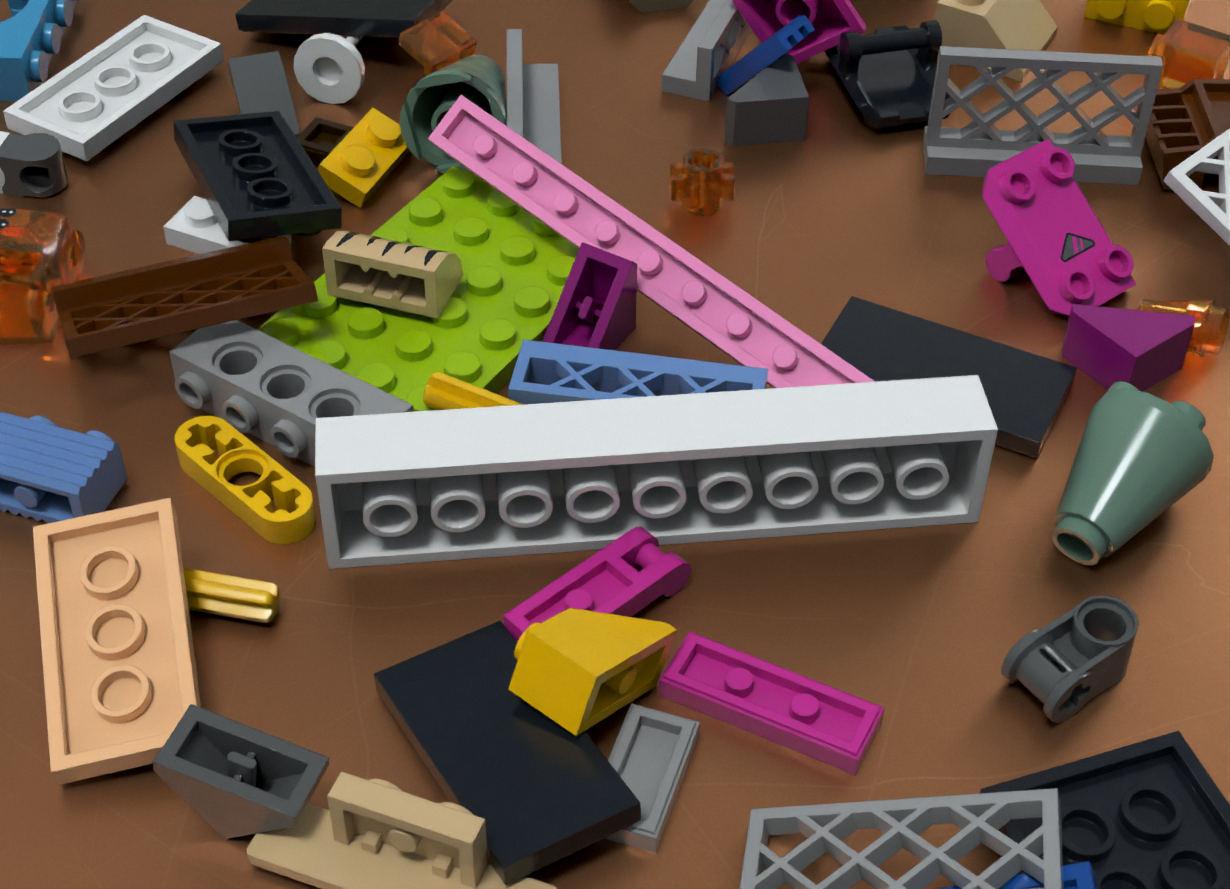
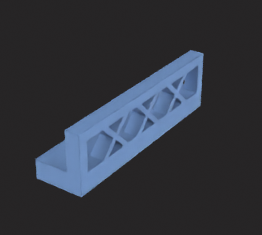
M523 339L508 387V399L521 404L766 389L768 369Z

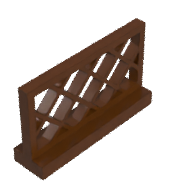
M285 235L51 287L70 358L318 301L315 283L293 260L289 240Z

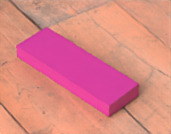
M689 631L659 679V696L853 775L857 774L882 724L885 710L884 707Z

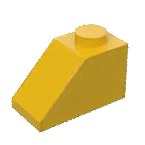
M569 608L542 623H533L521 635L514 650V657L517 659V663L508 690L577 736L657 686L677 629L661 621Z

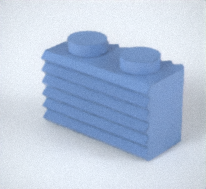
M0 412V510L3 512L9 510L14 515L20 513L26 519L31 516L37 522L43 519L47 524L104 512L128 478L120 445L106 434L94 430L81 433L62 428L43 416L35 415L25 418Z

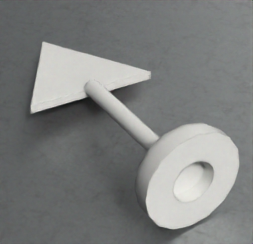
M321 33L315 34L304 41L294 56V72L298 83L306 93L320 102L329 104L345 103L353 98L365 79V65L361 54L355 48L364 36H347L345 39L340 35Z

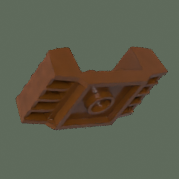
M1192 79L1180 88L1157 90L1146 133V140L1163 189L1173 191L1163 181L1170 170L1230 128V79ZM1194 172L1188 177L1201 189L1205 173Z

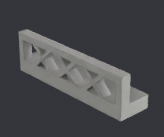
M709 0L663 72L662 92L710 102L719 87L716 83L719 80L717 77L730 68L752 31L732 0Z
M507 29V127L562 164L558 63L523 64L522 29Z

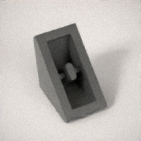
M785 53L727 98L724 143L731 146L805 141L809 95L794 56Z
M190 704L154 760L153 766L154 771L224 839L294 827L329 766V757Z

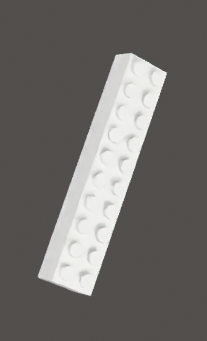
M979 375L316 418L315 478L328 569L600 550L635 527H643L658 539L659 545L975 523L979 521L998 428Z

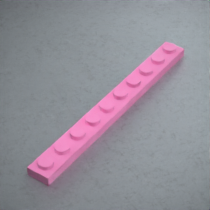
M463 95L459 96L428 137V140L442 152L578 249L581 243L584 242L637 263L638 292L740 365L768 369L767 384L771 387L784 388L875 382Z

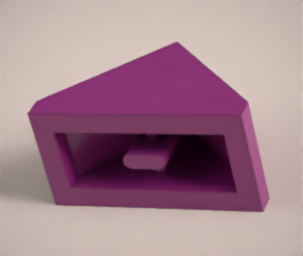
M582 242L542 342L616 350L636 329L637 263Z
M1072 304L1062 345V357L1107 390L1114 382L1122 381L1135 386L1143 392L1182 369L1195 326V318L1190 315Z

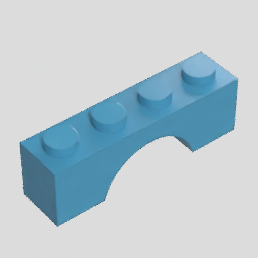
M8 0L12 17L0 22V101L17 102L39 87L41 82L46 81L48 65L53 54H58L63 32L66 27L71 26L73 10L77 2L82 0Z

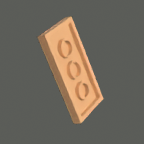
M171 498L33 527L50 769L59 785L153 764L190 704L201 707L177 513Z

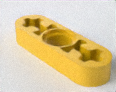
M199 416L184 422L177 429L174 440L182 470L261 537L275 544H292L303 540L311 534L316 524L311 490L227 421L216 416ZM216 447L219 455V458L217 460L215 452L212 450ZM242 472H254L261 475L256 482L249 485L238 486L228 482L234 475ZM272 497L274 500V505L279 509L274 513L271 501Z

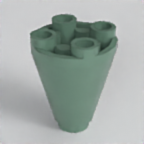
M1114 382L1090 412L1055 515L1054 524L1056 528L1051 535L1055 546L1075 562L1084 565H1095L1101 557L1111 555L1202 482L1211 471L1214 458L1208 438L1202 432L1206 425V420L1202 413L1187 402L1174 401L1169 403L1150 393L1142 392L1127 382Z

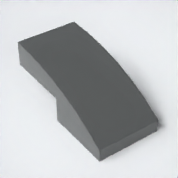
M279 51L227 59L230 78L239 106V113L250 114L279 111L297 137L300 134Z

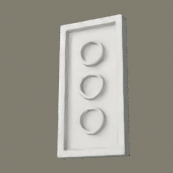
M143 15L6 108L3 113L7 128L22 135L33 133L52 135L58 139L61 151L88 161L223 62L222 44Z

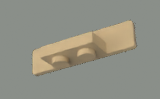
M342 771L327 795L329 810L308 803L294 827L256 833L247 847V856L250 864L321 889H557L553 885L526 876L505 885L494 867L488 864L485 819L473 815L463 806L452 802L436 803L405 793L396 785L386 780H366Z

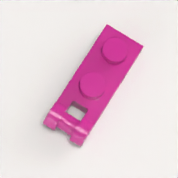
M635 527L504 614V626L518 642L521 635L530 625L535 622L542 623L569 608L631 617L662 594L668 597L680 591L690 577L691 565L674 552L665 554L658 548L659 542L657 538L643 527Z

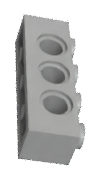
M238 320L199 328L169 352L175 377V389L178 397L187 405L222 418L239 432L249 433L275 446L284 455L291 458L296 457L314 467L316 418L413 412L412 404Z

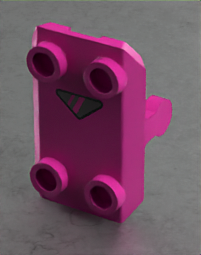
M1046 139L995 165L986 172L982 196L1006 236L1008 243L1007 246L1001 245L986 254L985 263L991 276L1001 282L1016 276L1020 266L1024 267L1052 313L1069 318L1072 304L1100 306L1136 285L1131 275L1134 262L1127 249L1113 244L1074 179L1075 163L1070 153L1063 148L1054 147L1050 139Z

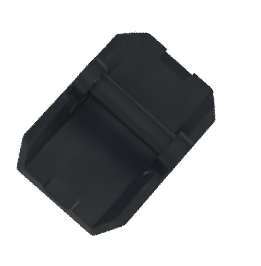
M938 21L922 22L919 28L909 29L906 25L874 29L873 34L859 35L857 31L842 32L840 44L824 51L830 60V67L837 72L856 106L863 113L862 121L867 127L881 130L896 125L917 122L928 123L940 46H942V31ZM947 92L945 95V100L951 97Z

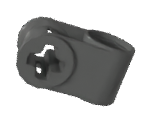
M1102 595L1084 599L1079 605L1045 627L1035 629L1021 638L1005 657L1001 667V674L1011 683L1021 682L1045 704L1044 714L1054 723L1063 722L1077 713L1088 701L1109 687L1118 684L1125 677L1139 625L1137 615L1128 604L1118 598Z

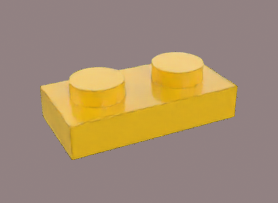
M372 107L319 164L318 172L329 189L361 208L410 152L403 139L400 124Z

